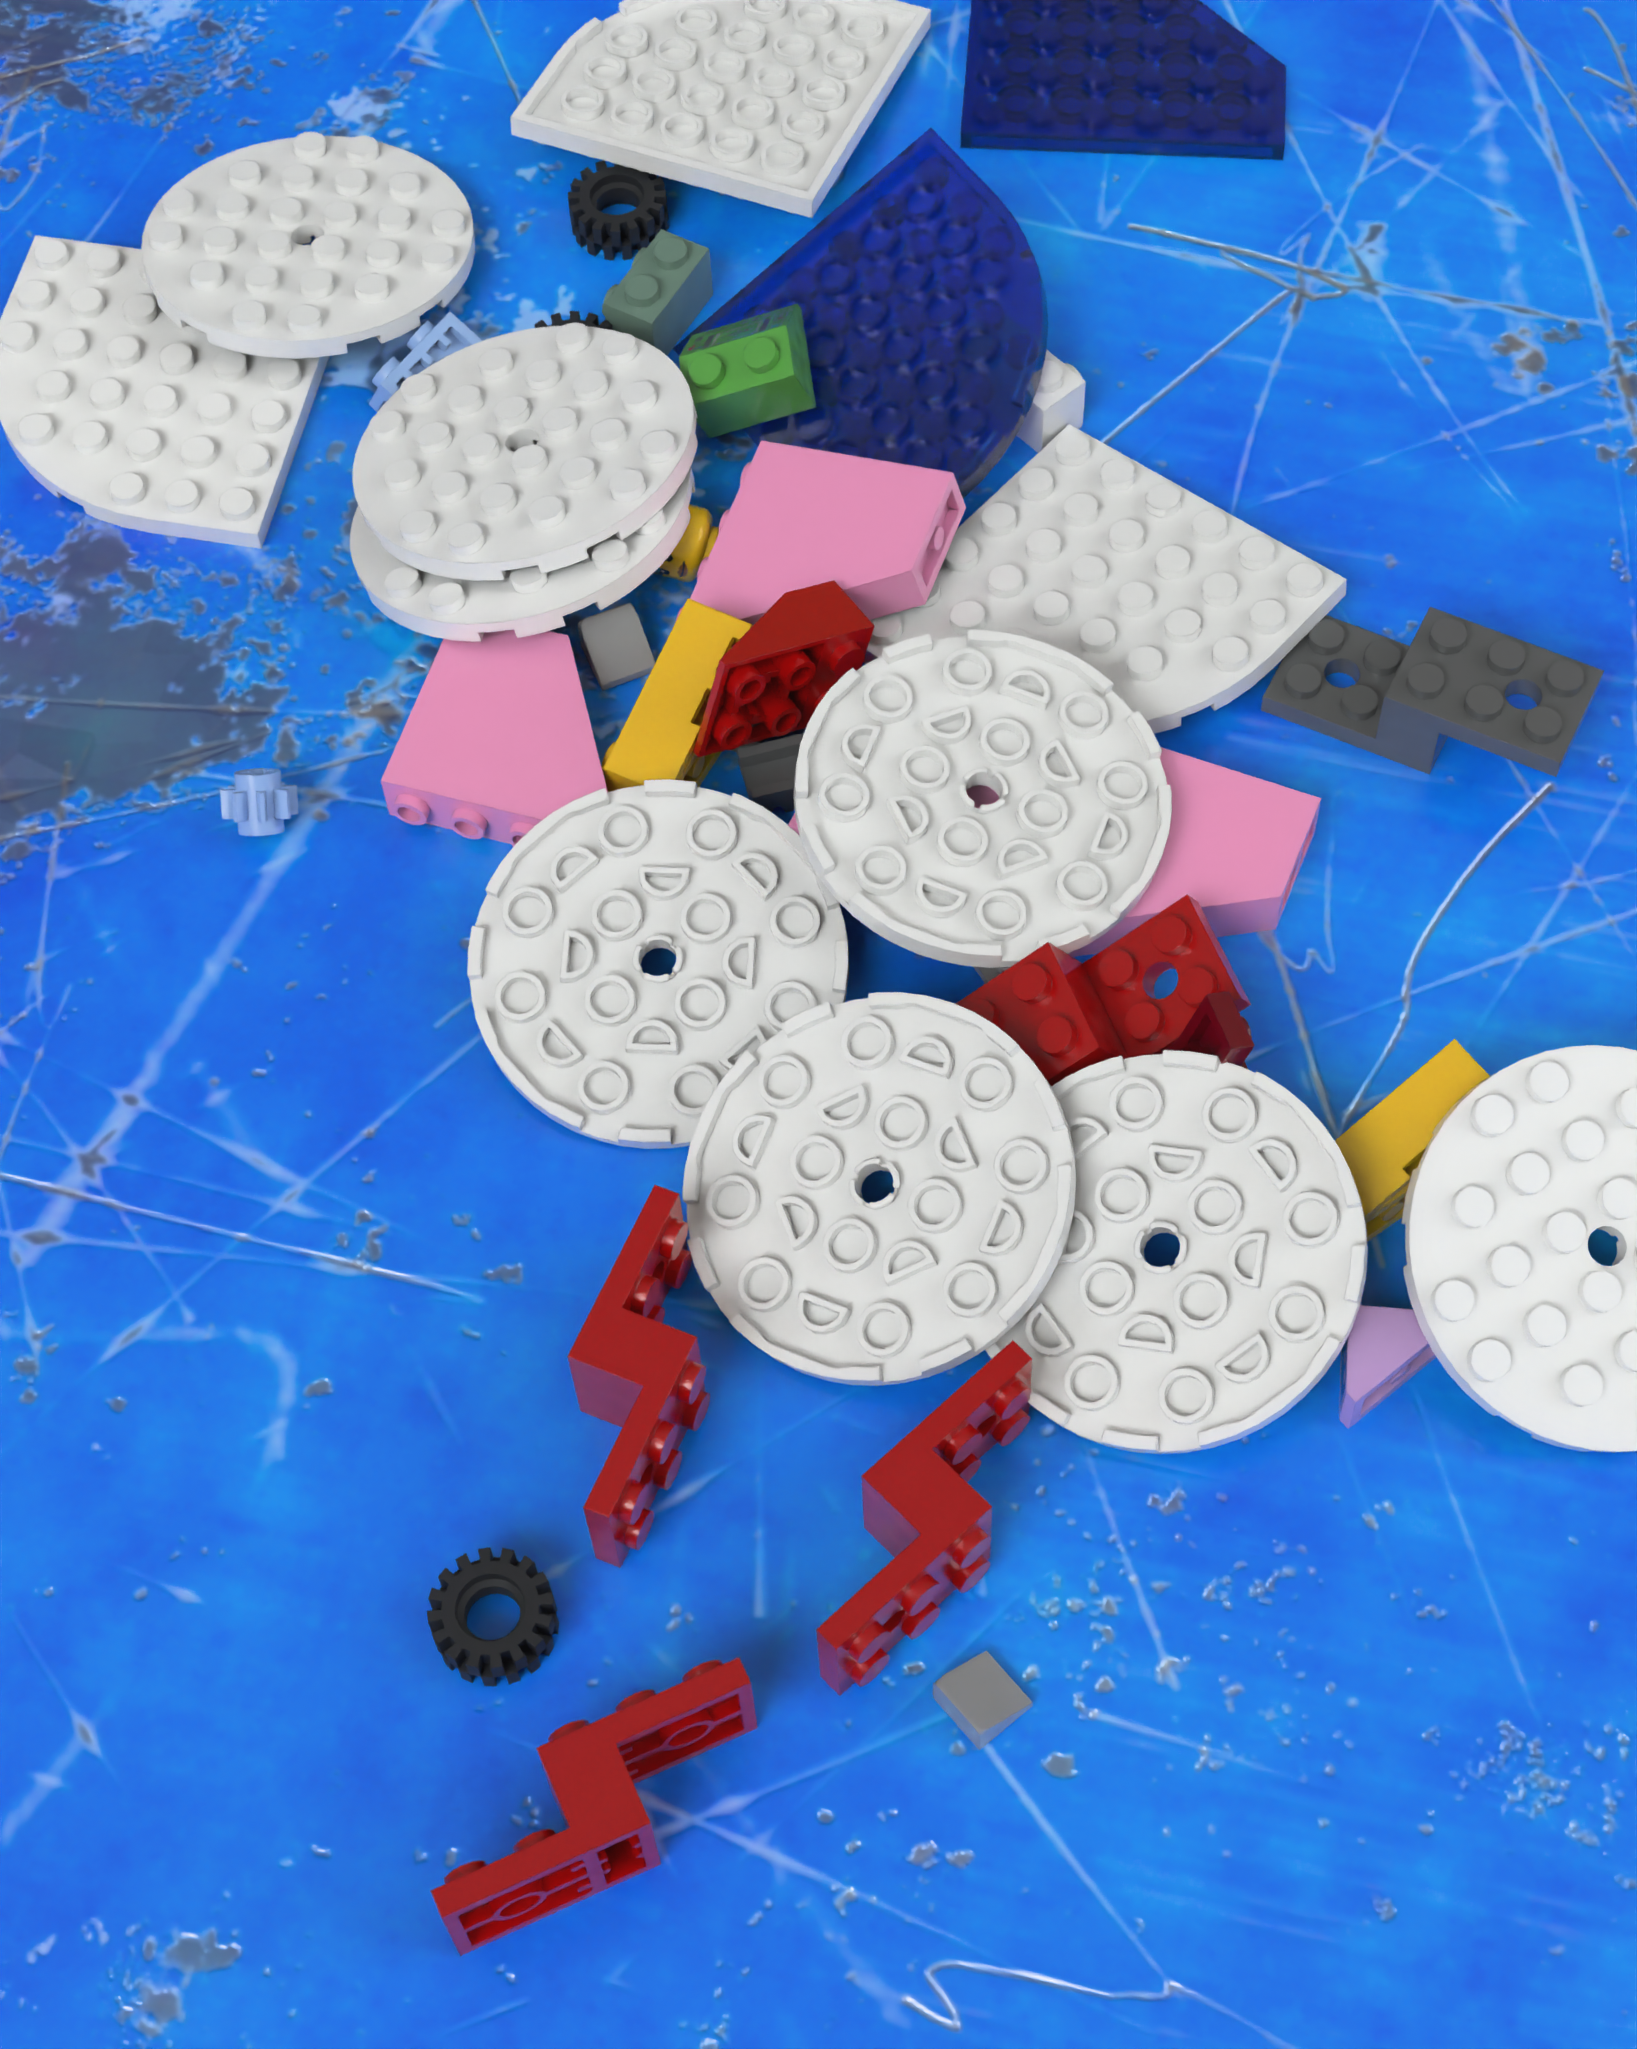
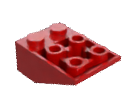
M834 580L785 592L720 659L693 751L698 758L724 750H733L745 744L774 736H783L789 732L806 728L816 707L830 688L850 669L854 668L857 671L861 668L875 626ZM760 723L758 726L752 727L753 724Z

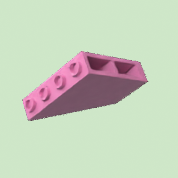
M761 440L752 462H748L742 471L740 488L731 508L726 510L721 517L719 535L710 555L704 558L699 566L697 583L690 599L748 622L752 626L785 592L833 580L869 620L925 605L966 509L954 473Z
M513 629L484 632L480 642L443 639L381 778L389 815L396 816L403 822L411 825H423L426 823L453 830L468 839H480L483 837L508 843L514 847L527 832L554 811L575 799L597 790L606 788L607 791L569 635L547 631L517 638Z
M1160 747L1162 750L1160 760L1167 785H1171L1172 815L1169 835L1158 869L1139 902L1122 921L1103 936L1085 947L1069 953V955L1075 957L1101 952L1187 894L1198 901L1216 937L1275 930L1314 836L1321 798Z

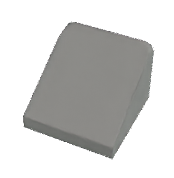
M631 603L579 621L578 630L581 648L602 691L651 673L655 660L637 612Z
M987 1651L949 1671L933 1683L934 1700L979 1750L1033 1706V1702Z

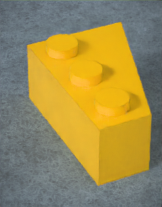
M687 598L617 741L610 745L604 755L601 767L608 792L644 785V780L671 779L696 782L697 787L701 785L722 753L720 751L698 758L693 752L720 659L752 627V624Z
M1455 1039L1335 1140L1353 1175L1362 1201L1367 1229V1242L1402 1218L1405 1196L1412 1171L1418 1167L1425 1149L1434 1135L1432 1132L1437 1124L1469 1090L1490 1076Z

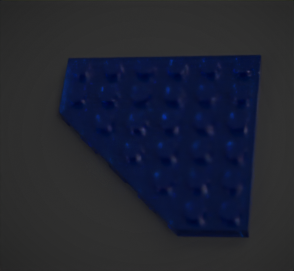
M971 0L960 148L1283 160L1285 148L1286 66L1200 0Z

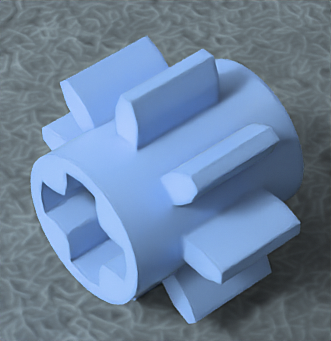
M254 768L234 772L235 785H229L228 789L220 790L222 819H234V822H238V834L266 836L284 832V819H290L291 815L299 814L297 785H285V782H281V772L279 769Z

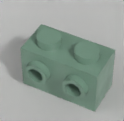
M661 229L647 248L643 247L638 251L633 260L632 268L618 285L614 284L608 290L604 298L602 313L605 319L612 324L613 330L631 334L656 347L667 356L713 296L709 248Z

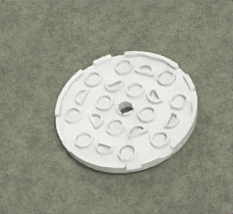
M304 132L293 138L258 143L235 150L187 174L162 196L152 210L143 231L141 252L147 284L150 285L155 293L158 306L178 326L184 328L187 325H191L205 332L209 343L228 350L255 356L298 359L348 353L347 344L375 336L383 344L419 327V316L435 305L444 308L465 283L473 265L475 237L471 210L464 194L448 175L429 161L401 148L377 142L376 139L370 136H356L352 138L323 136L317 132ZM311 236H315V237H316V239L313 240V242L311 243V245H302V244H305V243H310V242H311Z
M577 322L563 326L539 327L511 332L467 346L437 361L419 374L412 375L403 381L400 389L385 402L370 420L368 427L362 435L353 463L352 483L354 494L367 528L370 527L380 539L382 547L400 561L416 569L438 576L474 581L504 580L506 570L536 565L539 566L540 572L543 574L588 559L587 548L606 540L614 534L622 541L646 524L665 506L684 481L693 463L698 445L695 434L696 418L698 416L689 385L676 364L662 351L631 334L589 327Z
M690 467L684 481L665 506L646 524L621 541L614 534L606 540L587 548L588 559L541 574L539 566L536 565L506 570L504 580L474 581L438 576L416 569L400 561L382 547L380 539L370 527L367 528L359 505L354 514L350 531L352 562L372 603L384 615L412 631L436 638L480 642L484 632L514 629L517 638L544 633L566 626L563 616L583 609L595 603L599 610L608 607L642 584L663 564L681 540L690 522L691 515L688 507L691 494L695 492L694 476Z
M967 629L966 636L931 639L930 633L883 648L882 656L865 664L857 671L854 668L847 671L820 701L805 729L796 763L793 796L796 823L809 861L823 884L853 917L870 930L893 944L938 961L972 967H1011L1047 942L1067 954L1085 947L1122 921L1139 902L1158 869L1169 835L1172 815L1171 785H1167L1160 760L1162 753L1160 745L1141 712L1138 710L1133 713L1127 704L1112 690L1114 683L1093 666L1067 651L1033 638L1001 631ZM972 786H988L997 793L999 800L988 805L982 804L979 809L974 807L975 802L968 796L966 791Z
M671 779L644 780V785L622 788L607 792L606 788L575 799L554 811L527 832L501 861L485 889L487 895L480 908L476 924L471 928L467 975L470 980L474 1014L484 1041L500 1070L524 1098L555 1122L592 1139L624 1147L663 1149L690 1146L697 1123L709 1098L725 1074L747 1050L752 1054L765 1041L782 1030L781 1023L803 1011L826 1002H830L831 1005L844 1003L847 994L849 947L840 903L823 884L813 868L800 836L782 819L742 795L733 793L730 796L719 791L697 787L696 782ZM655 948H665L673 952L676 956V963L672 968L673 972L670 975L666 973L660 976L644 973L641 963L646 953Z
M875 992L868 993V998L855 999L836 1005L826 1002L801 1012L781 1023L782 1030L765 1041L752 1054L747 1050L737 1060L712 1093L699 1118L688 1151L682 1191L683 1202L687 1204V1223L690 1235L687 1243L694 1266L704 1288L710 1292L720 1310L729 1319L731 1325L760 1350L780 1363L801 1373L826 1381L849 1385L881 1386L915 1381L952 1369L977 1356L1018 1323L1045 1288L1062 1255L1070 1231L1075 1206L1076 1169L1071 1135L1061 1105L1050 1084L1035 1063L1009 1035L975 1012L952 1002L919 994ZM880 1170L890 1172L893 1177L894 1193H889L878 1202H870L869 1204L865 1202L862 1198L861 1188L866 1177Z
M1588 1045L1545 1051L1522 1059L1492 1074L1473 1087L1450 1108L1433 1130L1432 1134L1434 1135L1428 1143L1418 1167L1412 1171L1405 1196L1402 1224H1406L1405 1250L1407 1265L1403 1266L1404 1278L1418 1324L1433 1353L1452 1379L1485 1411L1493 1416L1499 1415L1512 1425L1532 1434L1531 1438L1557 1447L1582 1452L1637 1451V1050L1614 1046ZM1595 1229L1603 1230L1609 1233V1235L1618 1238L1616 1242L1617 1255L1612 1266H1603L1597 1263L1589 1253L1588 1240Z
M1163 1050V1054L1142 1055L1123 1059L1122 1056L1113 1057L1087 1066L1051 1086L1061 1105L1069 1127L1075 1155L1076 1191L1070 1231L1062 1255L1045 1288L1018 1323L998 1341L985 1349L991 1359L995 1357L1013 1340L1032 1358V1392L1028 1403L1059 1426L1082 1438L1104 1446L1131 1452L1171 1454L1209 1449L1247 1436L1285 1414L1311 1391L1339 1355L1352 1330L1361 1304L1366 1281L1368 1246L1362 1201L1353 1175L1328 1130L1302 1101L1266 1075L1258 1071L1254 1073L1244 1067L1228 1062L1221 1064L1218 1056L1192 1051ZM1159 1233H1170L1178 1238L1180 1251L1174 1260V1265L1155 1267L1146 1262L1144 1249L1152 1236Z

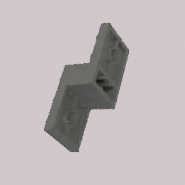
M1429 607L1410 646L1326 615L1282 659L1263 695L1261 710L1427 774H1430L1449 736L1557 777L1599 688L1604 670L1433 607ZM1332 673H1344L1351 676L1356 684L1347 688H1339L1331 685L1325 677ZM1513 694L1527 695L1536 702L1537 706L1529 710L1517 709L1508 703L1506 697Z

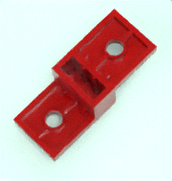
M1187 894L1084 963L1047 942L957 1002L956 1005L975 1012L1009 1035L1031 1058L1050 1086H1053L1065 1077L1087 1066L1113 1057L1122 1056L1123 1059L1142 1055L1160 1054L1181 1035L1206 994L1229 991L1239 1012L1250 1006L1251 1003L1198 901ZM1176 969L1178 983L1175 990L1165 998L1156 999L1154 985L1157 978L1164 971Z
M654 1185L567 1356L580 1411L622 1427L583 1506L595 1557L621 1568L630 1548L639 1550L644 1544L654 1516L653 1511L649 1510L659 1488L668 1490L673 1484L682 1461V1452L678 1451V1448L688 1429L692 1431L698 1430L710 1403V1393L705 1391L704 1385L706 1366L701 1364L697 1336L663 1324L665 1308L661 1306L671 1287L679 1289L683 1285L691 1267L692 1256L687 1248L688 1223L683 1221L680 1194L658 1185Z
M1013 1340L861 1476L864 1528L894 1559L816 1629L820 1676L839 1696L855 1682L860 1687L871 1682L888 1663L890 1656L887 1652L905 1635L913 1640L923 1634L940 1613L938 1605L956 1588L961 1593L970 1590L981 1580L990 1567L988 1559L990 1558L992 1539V1506L967 1482L978 1471L981 1465L979 1458L997 1442L1002 1447L1011 1443L1024 1430L1030 1420L1028 1415L1030 1403L1028 1401L1032 1392V1358Z
M739 1657L725 1664L721 1660H711L697 1665L683 1676L682 1683L658 1694L654 1690H643L632 1694L616 1706L615 1713L591 1724L587 1720H577L565 1724L551 1733L548 1737V1743L536 1748L551 1792L567 1829L555 1834L553 1829L532 1833L514 1845L513 1854L488 1865L483 1860L466 1863L448 1873L444 1878V1885L431 1890L440 1916L460 1956L661 1864L650 1820L634 1784L758 1728L751 1682Z

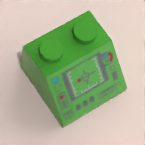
M798 304L692 335L679 356L680 371L689 385L698 418H696V422L709 438L816 407L802 311Z

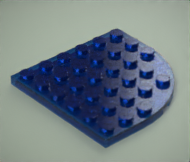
M929 128L673 348L676 354L680 356L692 335L798 304L802 311L816 407L743 428V432L757 448L762 440L953 472L961 495L965 498L1002 458L1019 432L1031 408L1041 380L1047 352V297L1041 271L1032 248L1012 213L932 128Z

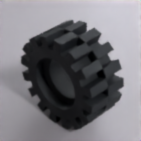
M604 160L596 162L597 172L593 173L586 167L580 172L581 180L574 178L571 183V192H568L573 235H576V242L582 248L587 245L588 253L595 257L600 250H603L605 260L614 261L616 252H622L623 260L633 259L632 250L637 249L639 251L643 247L647 248L649 242L653 241L661 229L668 230L669 218L664 182L661 177L656 178L655 174L641 172L637 169L615 163L614 167L607 168ZM616 204H627L637 207L628 213L620 215L601 212L603 209Z
M490 1547L478 1549L480 1560L470 1563L467 1554H464L455 1559L459 1569L454 1574L445 1568L438 1576L442 1587L440 1590L431 1589L428 1600L432 1611H427L428 1624L445 1664L452 1671L457 1668L462 1679L473 1683L475 1676H479L482 1678L484 1686H497V1677L506 1676L508 1683L512 1684L521 1681L518 1671L524 1667H527L531 1674L541 1667L538 1658L541 1653L547 1656L550 1655L554 1648L552 1634H558L559 1621L556 1614L558 1610L549 1581L543 1571L537 1572L534 1561L524 1556L520 1562L516 1558L515 1551L502 1548L501 1557H493ZM489 1594L506 1595L512 1598L520 1607V1617L516 1627L505 1637L496 1640L481 1639L475 1636L467 1627V1616L471 1607L477 1600Z

